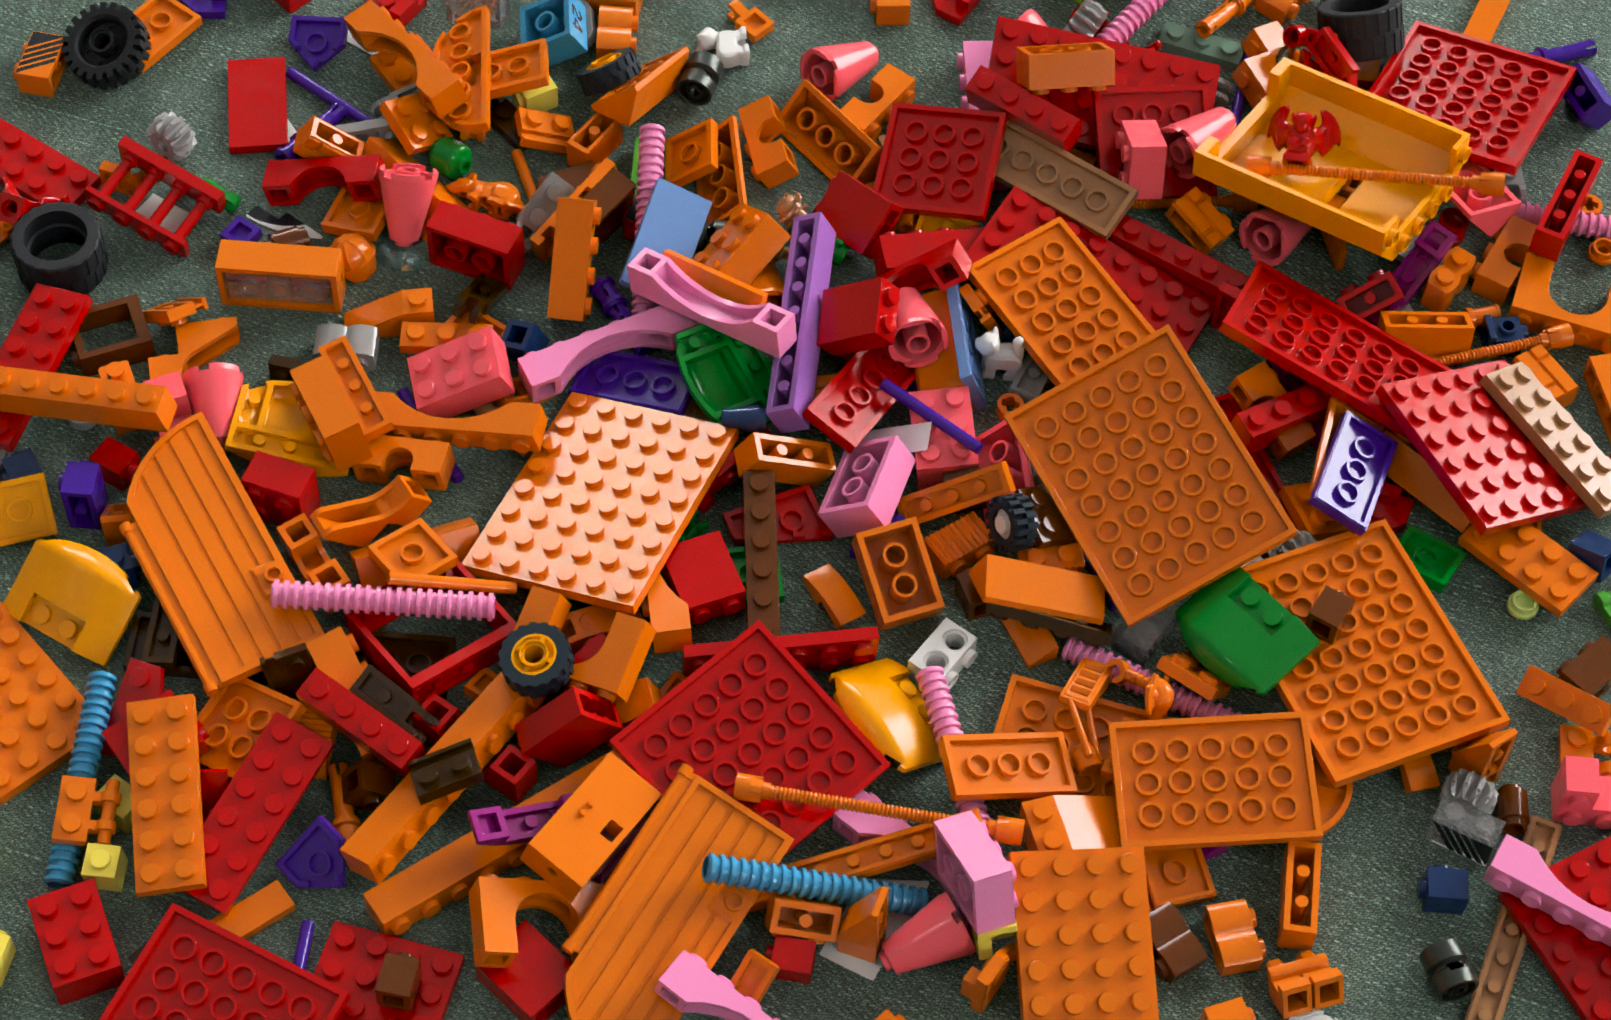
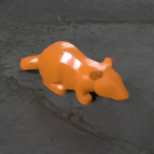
M475 172L470 173L468 177L459 178L446 185V189L450 193L472 201L467 206L469 210L478 212L483 207L488 210L487 215L495 219L508 220L511 215L519 214L525 207L519 191L514 185L503 181H480L477 179Z

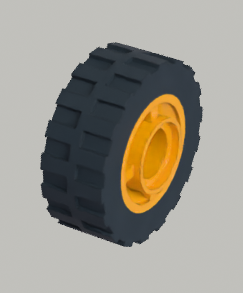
M629 47L597 58L580 68L575 75L584 95L591 96L625 83L638 75L642 68L633 48Z
M530 622L528 625H521L515 631H511L507 639L503 640L501 644L502 648L498 653L500 659L498 662L507 684H509L514 692L517 691L520 696H529L531 699L549 697L550 694L560 691L563 685L566 686L570 675H573V664H575L573 651L564 633H561L554 625L550 626L545 622ZM542 657L539 662L531 663L535 658Z

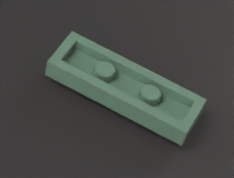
M1166 21L1159 37L1162 44L1160 49L1221 65L1222 68L1235 71L1240 65L1244 50L1239 42L1212 34L1207 38H1203L1198 35L1195 29Z

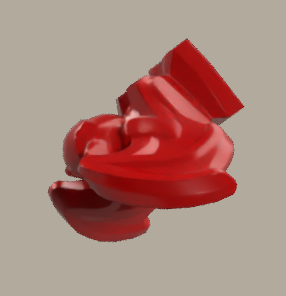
M1283 106L1275 112L1268 127L1267 138L1272 136L1278 152L1282 148L1286 149L1282 159V163H1285V165L1288 163L1296 164V166L1297 164H1300V166L1301 164L1312 166L1311 157L1315 152H1318L1323 157L1335 144L1338 147L1341 145L1340 126L1336 118L1326 110H1321L1320 112L1322 123L1319 127H1314L1317 115H1312L1305 111L1292 112L1293 125H1291L1287 121L1290 106Z
M5 175L2 179L4 188L0 195V221L15 225L23 214L28 213L34 207L42 206L45 203H70L68 196H63V198L43 196L40 201L33 202L21 197L13 183Z

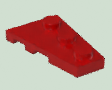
M809 483L775 495L777 543L833 541L832 531L818 515L820 506ZM742 507L722 513V521L733 544L744 545Z
M130 658L107 726L110 727L127 716L126 703L150 700L164 692L165 669ZM107 741L102 742L104 748L100 753L117 758Z

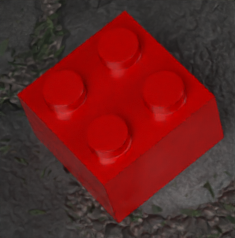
M258 450L256 451L241 478V483L262 521L282 525L296 516L305 513L309 521L312 522L310 515L321 505L315 469Z

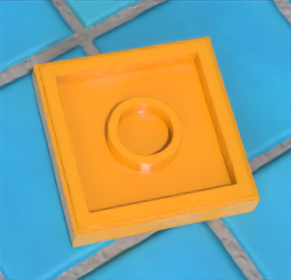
M44 472L0 482V547L59 534Z

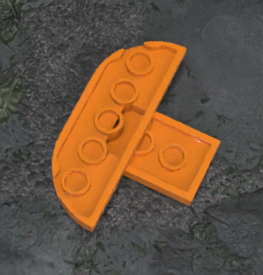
M487 5L475 8L455 20L457 24L447 34L444 31L441 33L433 49L437 60L443 59L453 74L457 72L466 84V87L463 89L468 98L466 102L442 117L441 121L451 129L472 134L490 131L491 99L549 85V51L545 38L490 51V11Z

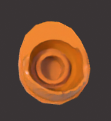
M344 233L333 240L329 247L341 248L347 280L353 283H361L374 275L377 269L376 247L370 240H366L364 236L358 233Z

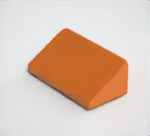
M1010 618L1008 620H1000L1028 669L1057 658L1059 647L1050 630L1041 627L1031 629L1023 626L1020 623L1021 621Z

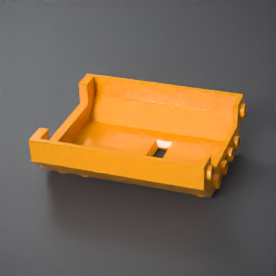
M1283 57L1269 72L1267 95L1220 144V139L1209 136L1195 150L1192 174L1393 261L1400 252L1404 253L1407 250L1414 235L1418 236L1422 232L1425 222L1429 218L1433 219L1442 202H1448L1453 193V186H1438V184L1437 186H1434V184L1432 186L1430 184L1419 185V183L1411 184V182L1410 184H1407V182L1404 184L1403 182L1392 183V181L1389 183L1388 181L1380 182L1379 180L1377 182L1376 180L1369 181L1368 179L1365 181L1364 179L1337 209L1328 205V203L1349 179H1342V177L1341 179H1338V177L1336 179L1334 177L1323 178V176L1308 177V175L1300 176V174L1299 176L1296 174L1285 175V173L1284 175H1281V173L1277 176L1271 175L1268 179L1245 169L1247 155L1272 157V161H1279L1282 164L1286 149L1282 148L1278 152L1272 136L1267 138V132L1271 118L1283 106H1290L1287 121L1291 125H1293L1292 112L1305 111L1312 115H1317L1314 127L1321 126V110L1330 112L1336 118L1341 130V145L1338 147L1335 144L1323 157L1318 152H1315L1311 157L1312 166L1315 165V167L1318 165L1319 167H1338V169L1339 167H1342V169L1345 167L1346 169L1353 168V170L1355 168L1357 170H1380V172L1381 170H1384V172L1387 170L1388 172H1407V174L1408 172H1411V174L1414 172L1415 174L1426 173L1427 175L1429 173L1430 175L1434 174V176L1435 174H1438V176L1441 174L1442 176L1453 175L1454 177L1455 175L1458 176L1463 164L1467 162L1471 154V147H1469L1471 134Z

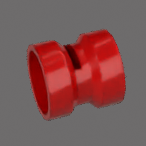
M1446 208L1440 214L1438 223L1457 236L1451 248H1454L1463 242L1469 219L1458 208Z

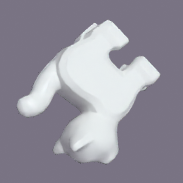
M741 26L739 30H724L721 32L705 27L696 35V51L716 49L715 56L721 60L724 68L749 65L750 49L749 44H746L745 41L747 39L745 26Z
M995 326L992 331L985 332L976 338L975 348L982 354V377L994 379L996 370H1005L1006 373L1003 374V380L1013 381L1023 364V337H1016L1012 343H1000L999 331Z

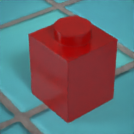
M109 436L89 457V461L99 463L104 481L123 492L131 484L133 476L141 463L137 451Z
M776 935L774 946L768 945L765 955L766 958L781 967L775 978L804 984L811 983L816 956V942Z

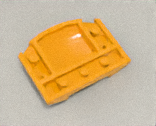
M265 381V386L249 389V383L242 385L225 443L226 450L250 462L258 450L314 468L315 472H317L316 477L348 476L350 468L338 472L334 462L327 464L320 446L314 439L308 422L304 419L289 385L294 383L293 381Z
M37 539L3 604L8 609L9 615L18 621L24 622L70 648L71 651L107 667L142 597L139 591L133 592L127 580L130 577L125 571L99 551L86 545L63 539Z
M884 658L831 673L828 678L829 683L835 682L836 692L833 694V699L837 706L883 756L888 755L902 763L897 768L898 771L907 773L941 762V755L938 752L939 746L936 745V737L932 733L934 728L930 726L931 719L927 717L928 710L924 707L925 701L921 698V692L908 677L911 672L910 669L892 659Z

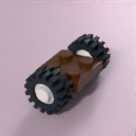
M1044 485L1020 488L1014 494L996 496L990 500L991 503L987 506L990 512H987L985 518L989 519V523H986V529L990 528L989 539H994L992 544L994 547H998L1000 552L1008 553L1026 550L1034 544L1037 549L1077 542Z

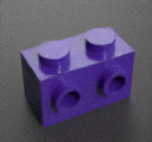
M1576 62L1573 67L1577 68L1575 78L1563 98L1568 104L1573 106L1576 111L1575 116L1582 125H1590L1599 130L1611 120V97L1595 73L1581 63Z
M86 460L79 462L67 461L65 473H60L58 489L70 527L102 530L100 516L108 504L109 497L99 463Z

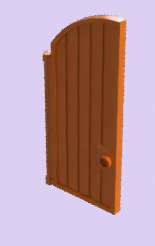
M202 411L174 426L151 447L139 464L130 484L126 500L127 508L134 522H123L119 525V530L128 541L203 684L206 695L212 697L219 692L220 688L230 686L262 671L259 658L264 657L266 659L272 657L275 652L304 642L307 643L325 633L310 607L308 611L303 610V607H299L298 610H294L293 606H289L288 609H283L282 606H279L277 609L272 607L270 595L274 580L279 579L280 583L289 580L291 584H294L295 579Z
M682 763L676 777L570 937L566 938L561 946V949L566 953L578 955L564 976V996L569 1020H679L683 1013L654 992L658 980L683 950L689 954L694 953L700 956L706 962L707 968L711 970L761 893V891H755L754 887L751 890H746L744 886L735 888L734 884L727 887L724 885V882L721 885H715L713 881L705 883L702 878V866L708 853L712 852L715 853L716 857L719 854H724L726 858L735 856L736 860L743 857L747 862L750 859H755L757 863L765 861L769 865V863L773 862L778 866L793 843L794 838L699 775L694 774V769L691 766Z

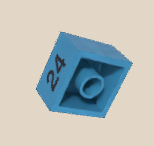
M539 0L520 8L521 44L545 38L549 51V67L588 52L586 7L579 0Z

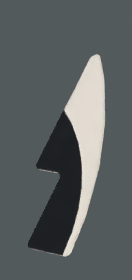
M255 206L246 214V217L276 231L293 226L298 228L305 227L309 238H323L322 235L289 213H285L280 219H277L261 207Z

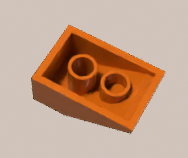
M1051 795L1021 802L1018 819L1025 820L1023 837L1028 851L1120 847L1116 804L1113 796Z

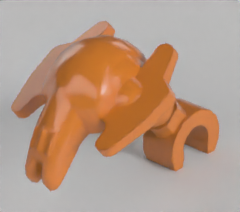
M1111 659L1106 663L1107 668H1115L1117 666L1120 668L1119 676L1111 679L1112 683L1123 684L1128 681L1145 690L1146 714L1150 715L1148 720H1159L1164 716L1167 717L1168 710L1174 701V691L1170 685L1169 675L1165 674L1164 679H1162L1158 674L1153 673L1150 679L1131 669L1127 661L1123 659Z

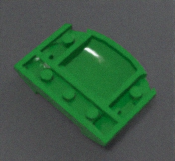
M704 324L677 333L675 336V343H677L676 358L681 376L691 396L710 420L721 424L722 408L729 409L757 404L761 408H766L772 365L763 351ZM767 416L766 425L773 423ZM739 431V436L747 432Z
M1241 567L1203 587L1175 611V617L1179 622L1184 642L1204 668L1221 681L1239 690L1240 687L1257 689L1255 693L1260 696L1268 693L1321 644L1317 637L1296 615L1293 616L1255 582L1251 574Z

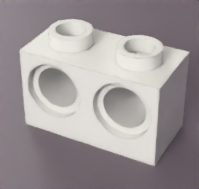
M946 617L908 660L907 668L911 670L908 676L909 679L919 684L916 681L915 675L920 670L929 666H940L944 670L943 676L947 679L946 685L951 689L959 677L958 673L964 667L969 668L978 655V652H976L977 637ZM948 647H957V648H959V649H958V650H952V649H950V648H948Z

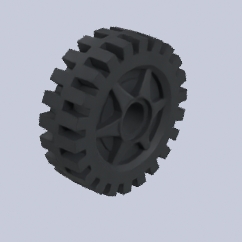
M100 2V7L96 4L90 5L91 12L85 9L80 11L79 13L82 18L78 19L75 16L71 20L75 26H67L65 30L69 36H63L62 40L65 47H62V53L66 56L64 60L73 73L91 87L97 88L98 86L102 90H107L109 86L115 89L118 88V82L124 86L129 83L128 76L132 79L138 76L135 72L136 69L141 71L144 69L145 65L142 60L148 61L150 56L146 51L151 50V43L148 41L150 35L143 22L127 7L120 6L115 2H111V4Z

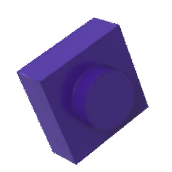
M239 215L219 234L220 240L257 242L263 236L261 228Z

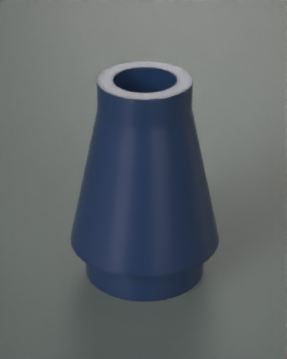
M759 404L729 409L722 408L721 425L750 434L753 432L765 433L766 408L759 407Z

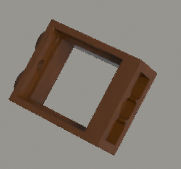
M614 167L582 198L597 200V207L602 209L600 225H595L594 237L599 238L598 248L623 224V218L633 202L637 185Z
M137 294L91 306L72 341L76 349L70 350L75 368L81 366L84 376L87 377L99 374L98 369L111 362L128 360L129 365L147 361L150 357H156L152 338ZM131 319L137 338L85 352L80 336L81 332Z

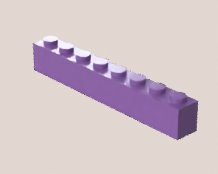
M822 212L794 217L781 308L795 314L797 341L780 359L773 358L766 406V415L782 434L810 429V422L802 414L814 400L821 349L817 346L822 297L823 290L829 289L836 238L835 230Z

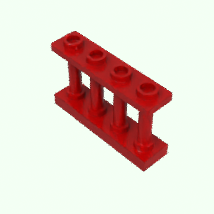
M124 135L118 143L122 160L99 191L89 185L85 187L84 193L88 206L98 213L102 211L112 216V219L117 224L123 227L128 225L135 229L145 240L158 242L168 253L174 256L179 254L187 258L190 252L185 238L206 210H213L218 214L226 207L224 191ZM137 167L144 171L146 176L124 205L110 197L130 169ZM162 181L169 185L171 190L152 216L147 219L135 212L155 183ZM187 195L196 201V205L175 233L160 226L180 197Z

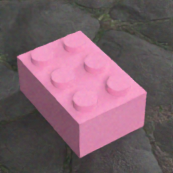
M897 435L862 441L851 454L845 450L818 515L837 538L854 536L855 533L890 524L916 459Z
M972 810L934 821L938 875L976 934L979 935L1016 923L1015 908L1018 907V898L1013 888V882L1017 880L1016 870L1013 863L1006 861L1003 857L999 843L997 841L993 842L990 838L986 824L983 821L979 822Z

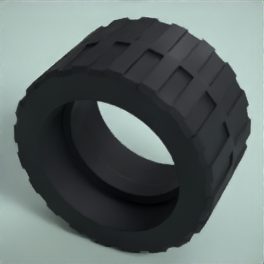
M1326 0L1316 8L1317 29L1331 27L1333 32L1338 34V39L1355 62L1390 57L1399 53L1405 46L1402 0Z
M45 203L23 214L19 218L20 220L13 226L9 239L11 243L10 248L19 279L28 292L31 293L36 283L86 294L93 291L102 282L108 270V256L100 224L88 209L74 203ZM75 243L82 246L78 252L65 259L48 261L37 258L40 252L55 244Z

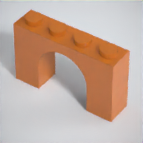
M1526 253L1507 317L1519 316L1520 323L1526 324L1529 331L1542 333L1543 330L1556 325L1569 323L1574 334V344L1610 354L1611 285L1606 295L1604 307L1600 311L1589 315L1567 312L1553 301L1549 293V283L1555 262Z
M532 586L513 631L521 625L530 624V622H545L550 626H556L561 632L572 604L559 593ZM617 611L606 640L598 653L587 661L573 664L574 672L569 677L567 687L571 688L574 686L585 691L595 692L596 695L611 703H614L615 699L627 703L656 630L646 620ZM542 657L535 658L531 663L539 662Z
M494 874L478 876L468 892L475 967L508 968L518 954L515 917L516 913L523 909L538 908L552 913L564 924L570 937L604 884L590 881L575 900L571 902L545 880H532V878L527 876L500 878ZM575 953L572 954V964L578 956Z

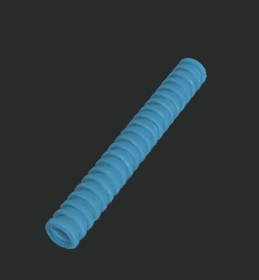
M100 670L88 674L89 682H87L85 687L87 691L83 696L85 701L81 705L83 710L79 714L81 719L77 724L79 729L75 733L77 738L73 742L75 748L71 751L73 758L69 760L71 767L67 770L68 776L96 779L98 776L95 771H98L100 767L98 761L101 760L102 755L100 752L104 748L102 742L105 741L101 732L108 728L106 723L109 722L110 717L108 714L112 710L111 704L114 701L112 695L115 694L116 689L114 686L118 682L117 677L112 673ZM53 843L54 845L50 848L52 855L48 857L50 865L46 867L48 875L43 880L47 886L59 890L75 884L73 878L77 875L75 868L79 865L77 859L81 856L79 849L82 846Z
M712 852L707 854L702 866V878L705 883L713 881L715 885H721L724 882V885L730 887L732 884H734L735 888L744 886L746 890H751L754 887L755 891L758 892L763 889L766 893L774 891L777 895H781L784 892L786 896L790 897L795 894L796 898L805 896L807 900L815 897L816 901H823L825 899L826 903H832L835 900L836 904L841 905L845 902L846 906L853 905L881 886L889 888L888 913L894 911L896 914H902L904 912L906 916L915 915L929 901L927 889L924 887H920L918 890L915 886L907 888L905 884H899L897 887V884L894 882L887 885L886 881H879L877 883L875 879L867 881L863 877L858 880L856 876L847 878L845 874H840L838 877L836 873L832 872L827 875L826 871L817 873L815 869H810L807 872V869L803 867L799 868V870H797L796 866L787 868L785 864H780L777 867L776 863L773 862L769 863V865L765 861L757 863L755 859H750L747 862L743 857L736 860L735 856L726 858L724 854H719L716 857L715 853Z

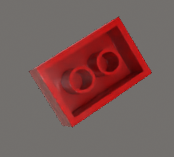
M442 200L426 224L429 261L431 264L475 279L481 273L509 284L507 290L511 291L525 267L522 227Z
M94 878L27 900L52 988L60 1006L122 984L125 974Z

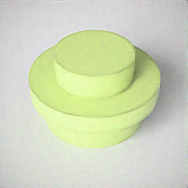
M1518 590L1509 596L1507 609L1513 617L1520 620H1529L1536 616L1539 610V603L1521 590Z

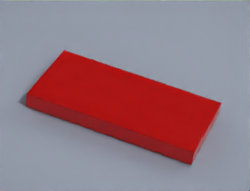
M285 57L228 60L230 154L272 152L279 147L283 148L288 143Z

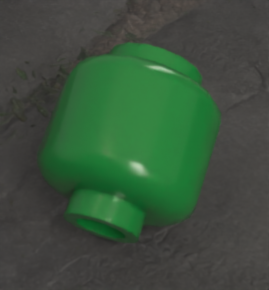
M446 136L436 140L430 147L429 162L432 168L437 169L445 177L458 179L470 171L472 167V152L464 143L453 137Z

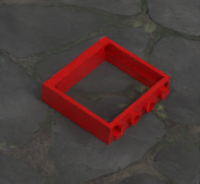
M459 560L457 566L439 575L476 579ZM418 587L422 588L423 592H427L428 589H432L436 593L438 592L437 588ZM440 589V590H443V593H444V592H446V591H448V590H450V589ZM472 591L474 595L479 594V592ZM483 592L485 596L489 595V593ZM496 601L495 616L492 622H488L487 618H483L494 631L410 677L371 633L400 616H396L392 612L390 616L385 615V612L376 615L374 611H370V614H365L364 611L356 614L353 611L347 615L349 634L352 633L357 645L385 676L421 704L432 692L440 695L476 675L480 670L499 662L498 653L502 648L501 644L503 640L507 639L508 634L514 630L517 623Z

